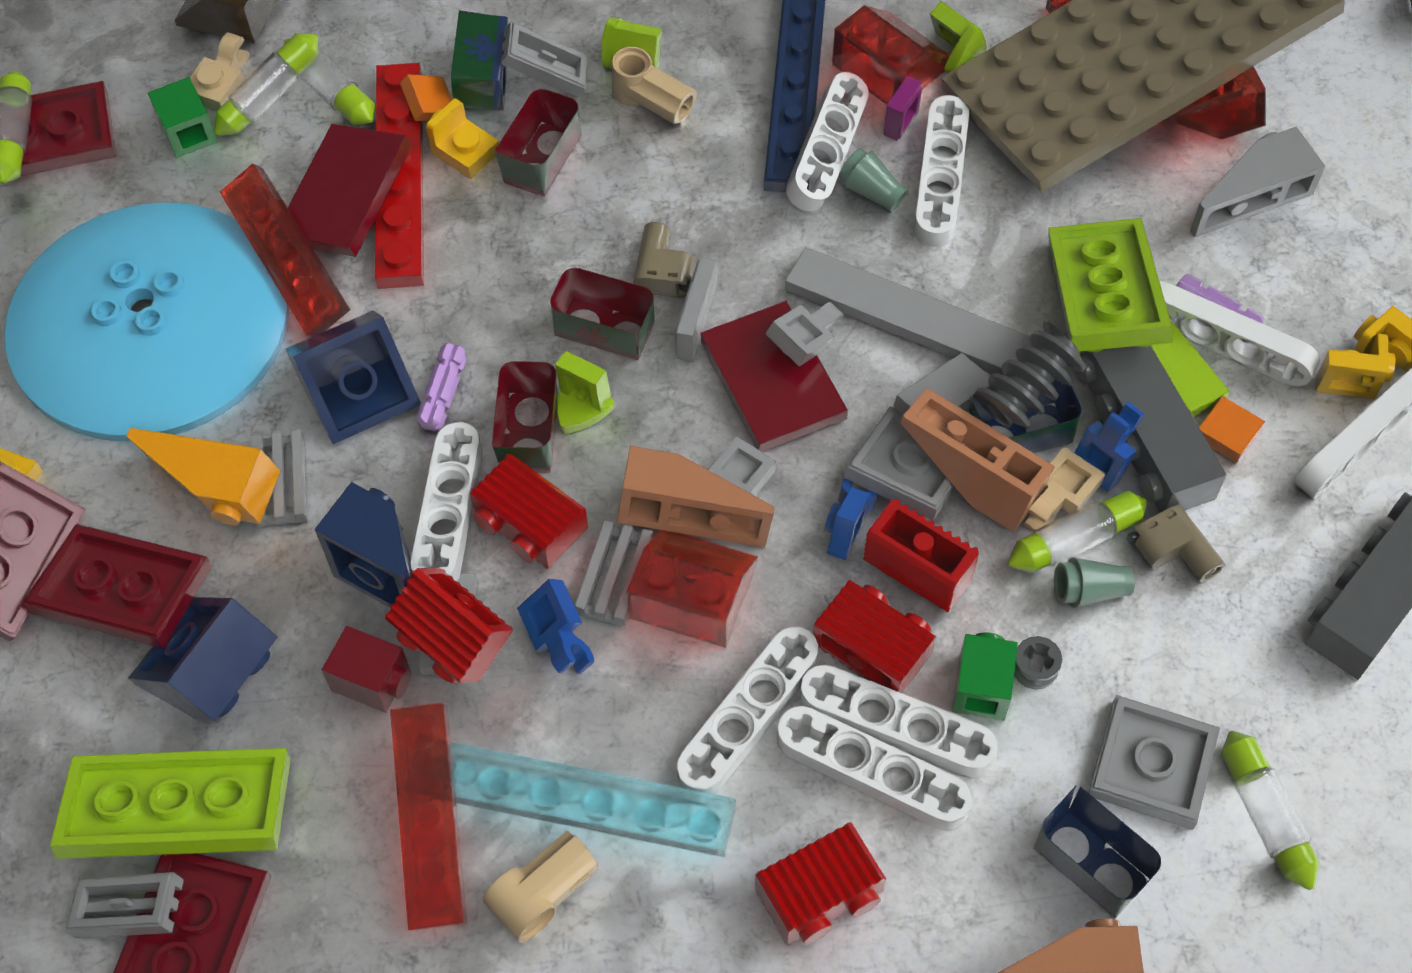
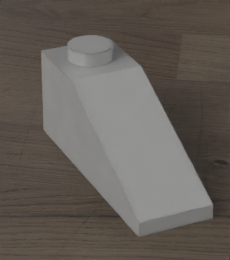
M1297 126L1279 133L1270 132L1257 140L1202 199L1190 231L1194 237L1311 196L1315 192L1325 165Z

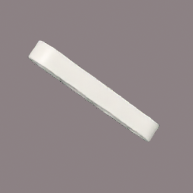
M842 72L837 74L825 90L787 183V196L791 203L800 210L806 212L818 210L833 191L869 95L865 82L853 73ZM844 93L848 94L849 102L846 106L840 104ZM825 118H831L840 123L843 132H836L829 128ZM813 149H820L827 153L831 164L820 162L815 157ZM810 176L817 179L813 184L811 192L807 190L808 183L806 182Z
M952 95L938 97L931 103L927 122L914 232L920 242L931 247H941L953 239L958 217L969 108L959 97ZM944 115L953 116L951 130H942ZM939 146H946L953 149L956 155L951 158H940L932 150ZM935 181H942L950 185L952 190L945 194H937L932 192L928 185ZM933 210H942L940 227L938 228L931 227Z
M1160 281L1170 320L1178 327L1188 341L1291 386H1303L1311 381L1320 361L1318 352L1312 346L1171 283ZM1197 319L1205 321L1212 327L1205 326L1204 324L1200 323ZM1241 339L1250 341V342H1252L1253 344H1255L1257 347L1251 346V345L1245 343L1244 341H1242Z
M1412 368L1316 454L1298 474L1294 484L1314 500L1317 499L1412 412Z
M455 422L448 424L438 432L435 438L411 556V570L413 572L417 568H434L436 558L434 551L440 552L443 567L439 568L445 570L446 574L452 576L457 582L460 578L473 508L470 493L477 486L482 459L479 433L475 427L468 423ZM458 443H466L462 444L460 448V462L454 461L452 450L456 449ZM448 479H459L465 483L463 488L456 493L446 494L438 490L439 486ZM442 519L453 520L457 523L456 528L445 535H437L430 531L431 526Z
M791 626L782 629L776 634L683 750L677 761V778L680 787L686 794L694 798H707L715 795L801 687L802 679L806 672L817 664L818 643L815 636L809 630ZM798 645L803 646V657L805 659L799 656L794 657L786 667L785 676L779 670L785 662V647L793 650ZM768 680L778 687L779 694L773 701L761 703L751 697L749 693L751 686L755 682ZM737 719L743 722L748 729L746 737L736 743L723 740L719 736L718 728L724 721ZM709 742L718 752L710 765L712 777L709 779L707 776L702 775L697 780L691 779L692 767L690 765L692 763L699 767L704 765L711 756V746L706 744Z
M815 666L808 670L802 679L800 691L802 706L813 708L916 758L970 778L983 776L994 765L998 752L997 739L990 729L979 723L834 666ZM824 683L833 685V695L828 694L824 701L815 698L816 689H820ZM848 691L855 692L851 698L849 712L843 711V702L847 700ZM866 700H878L885 705L888 715L880 722H868L859 714L858 707ZM925 719L934 724L938 735L930 742H918L910 736L907 727L914 720ZM947 729L954 732L948 752L941 750L945 742ZM971 741L981 744V754H978L974 761L964 757L966 751L964 747H968Z
M797 706L787 710L781 716L777 731L778 745L788 757L935 828L955 830L968 819L973 802L972 792L967 783L959 777L813 708ZM802 724L809 725L812 738L804 737L800 743L792 740L793 731L790 728L798 730ZM827 733L832 735V737L828 740L825 756L818 754L820 742L824 743L825 734ZM852 744L861 749L865 759L861 765L855 768H846L836 761L834 752L842 745ZM893 767L904 768L912 776L913 784L905 791H893L885 785L883 774L886 770ZM925 779L930 783L927 793L924 794L923 802L920 803L915 799L919 795L922 780ZM947 792L952 793L956 796L955 805L958 808L951 807L948 813L938 810L939 800L937 798L943 799Z

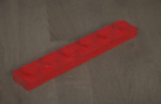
M420 63L376 65V131L406 135L412 143V147L375 219V280L378 289L424 286L423 121L414 120L400 82L408 74L422 75Z

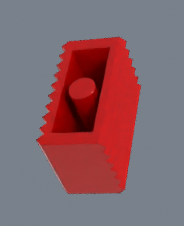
M511 453L507 454L505 459L500 461L498 466L494 467L491 473L487 474L485 479L480 481L478 486L473 488L470 493L474 508L473 517L478 525L491 535H495L497 532L504 535L511 541L512 549L520 558L530 564L536 560L546 569H549L588 529L586 508Z
M899 499L890 501L866 534L863 560L946 612L951 611L973 580L979 556L978 547L970 548L969 542L961 543L960 536L952 537L951 531L944 532L942 525L935 526L934 520L926 521L925 515L917 516L916 510H909L907 504L900 505Z
M439 567L417 568L413 571L412 577L407 580V585L401 589V594L396 597V602L390 606V611L385 614V619L398 630L395 634L397 640L413 651H423L435 662L432 666L433 671L445 681L453 684L480 681L513 632L512 626L507 625L505 620L498 618L496 613L483 605L482 601L476 599L475 595L469 593L466 588L462 587L459 582L455 581L452 576L446 574V571Z
M848 580L845 586L841 588L839 594L835 596L827 609L822 612L821 616L814 623L813 635L817 640L818 648H821L824 653L830 654L833 659H838L841 664L846 665L849 670L855 671L858 676H863L869 681L903 693L933 654L936 636L931 633V627L920 616L914 613L903 615L889 606L887 597L879 589L867 584L861 587Z
M849 822L832 833L826 834L823 838H818L814 843L798 849L794 854H789L786 858L780 859L775 864L769 865L766 869L755 874V891L760 897L762 904L766 907L773 923L777 926L785 943L789 945L801 938L804 945H807L829 933L833 928L831 921L841 915L850 912L851 916L856 918L876 907L881 901L879 894L884 891L886 877L852 822Z

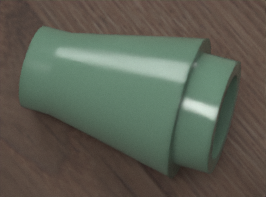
M862 148L857 149L848 158L839 172V178L845 182V188L884 206L890 212L899 206L908 192L907 189L900 185L873 151L867 153Z
M1070 557L1067 562H1059L1054 571L1056 598L1060 603H1069L1072 608L1117 597L1131 596L1135 588V576L1130 566H1117Z

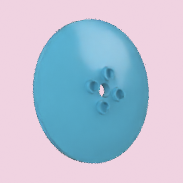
M162 202L125 207L95 217L69 231L49 246L27 270L15 290L6 316L4 336L7 360L14 378L30 402L46 417L71 431L110 441H130L126 437L129 428L176 435L206 424L224 414L245 398L265 377L277 358L286 336L289 321L288 289L281 267L267 244L253 230L233 217L214 209L185 203ZM143 299L153 300L150 307H146L140 312L131 311L132 306L136 302Z

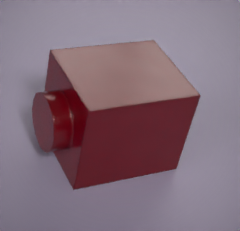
M349 626L344 628L321 669L332 692L387 713L394 698L400 699L403 696L411 678V670L402 647Z

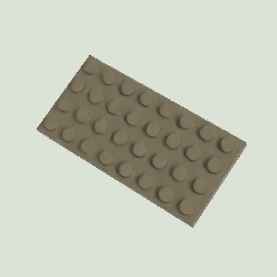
M1072 0L941 77L942 86L948 95L959 97L969 108L971 120L1042 193L1344 13L1345 0Z

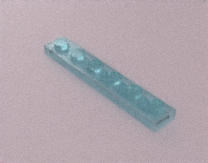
M422 736L406 785L409 794L725 857L736 809V799Z

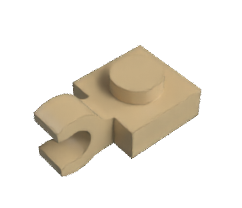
M227 32L219 43L216 60L203 57L190 76L204 106L218 110L227 100L232 102L246 80L241 68L247 63L250 54L239 49L244 42L243 37Z
M1063 447L1050 462L1055 468L1041 496L1030 507L1028 512L1031 515L1024 522L1025 527L1040 536L1050 526L1061 508L1075 516L1100 487L1105 477V473L1066 447Z

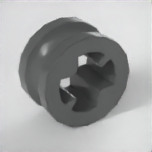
M1035 636L1023 640L1017 647L1015 678L1019 683L1031 689H1044L1052 685L1061 668L1063 660L1061 650L1056 643L1045 637ZM1034 654L1045 658L1044 666H1041L1040 672L1029 668L1030 660L1033 659Z

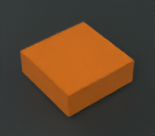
M408 74L400 82L415 121L428 122L437 110L443 109L452 101L442 76Z
M1222 396L1199 428L1212 449L1237 463L1259 434L1265 421Z

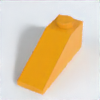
M129 428L126 437L153 463L210 511V516L213 519L232 526L239 525L240 521L261 523L280 474V470L261 449Z

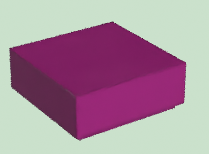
M909 76L904 80L886 105L883 135L897 141L905 133L919 113L922 82Z

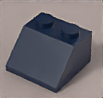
M374 310L285 349L303 389L332 444L421 404L384 317Z
M351 482L314 530L333 576L390 607L396 602V597L401 594V589L407 585V580L412 577L411 558L404 538L403 527L400 525L395 510L396 505L387 494L376 488H370L368 491Z
M194 597L164 649L153 646L128 679L135 685L194 719L216 721L217 718L223 717L235 706L239 699L237 691L246 679L260 671L267 663L271 654L269 649L278 636L233 598Z

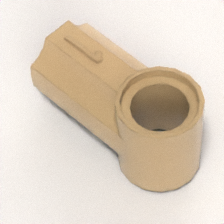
M626 47L615 53L612 61V93L614 98L619 103L627 106L642 105L673 124H682L689 116L696 102L697 91L654 67L650 55L641 48Z
M567 830L523 869L514 867L501 875L488 888L483 896V902L518 942H526L548 925L557 911V906L599 870L598 863L577 836L572 835Z

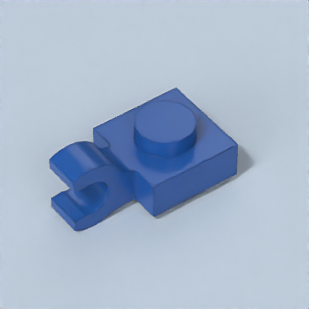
M1129 401L1124 405L1119 415L1113 412L1104 425L1097 421L1088 427L1074 452L1105 473L1100 487L1106 492L1110 491L1120 482L1136 453V450L1125 441L1137 428L1144 413Z
M845 478L842 481L838 497L840 504L833 503L824 527V531L831 533L827 554L843 560L847 559L861 532L864 518L875 508L878 494L871 490L865 492L853 488V482Z
M548 579L517 607V610L535 650L549 651L552 665L558 673L565 672L573 665L577 674H582L594 663V657L590 648L573 633L582 624V621L563 580Z

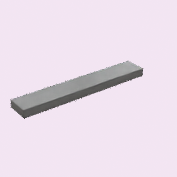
M807 247L804 248L785 280V290L820 305L831 302L845 315L954 358L962 353L981 369L991 374L999 373L1004 375L1002 370L1003 363L1008 359L1017 361L1015 353L1019 346H1031L1029 335Z

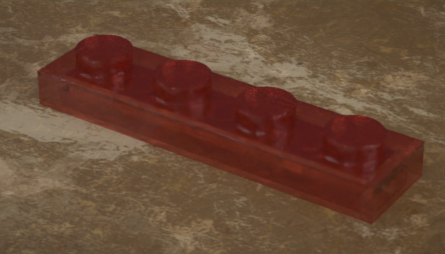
M252 163L224 187L220 194L307 336L313 337L325 332L351 309L265 170Z
M441 702L390 709L408 930L418 931L467 924L448 705Z

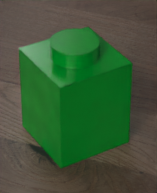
M190 77L147 93L158 122L176 158L218 142L209 115Z
M989 632L976 635L965 634L959 656L952 712L1005 721L1012 698L1018 642L1005 640L1002 636Z

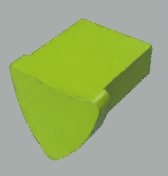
M940 1L929 13L935 33L954 47L944 68L948 73L987 51L986 40L982 30L944 2Z
M611 16L603 30L601 52L603 67L612 69L613 57L620 49L638 47L645 50L652 59V65L659 68L662 29L627 22L623 18Z
M565 351L555 364L560 386L557 410L562 433L571 434L589 428L601 421L614 410L615 403L614 399L611 398L607 371Z

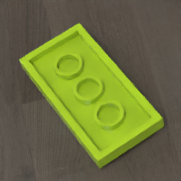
M1142 218L1048 228L1049 247L1068 338L1078 348L1079 352H1098L1111 348L1148 347L1153 344L1172 343V324Z
M287 748L72 756L50 848L56 859L277 850L291 761Z

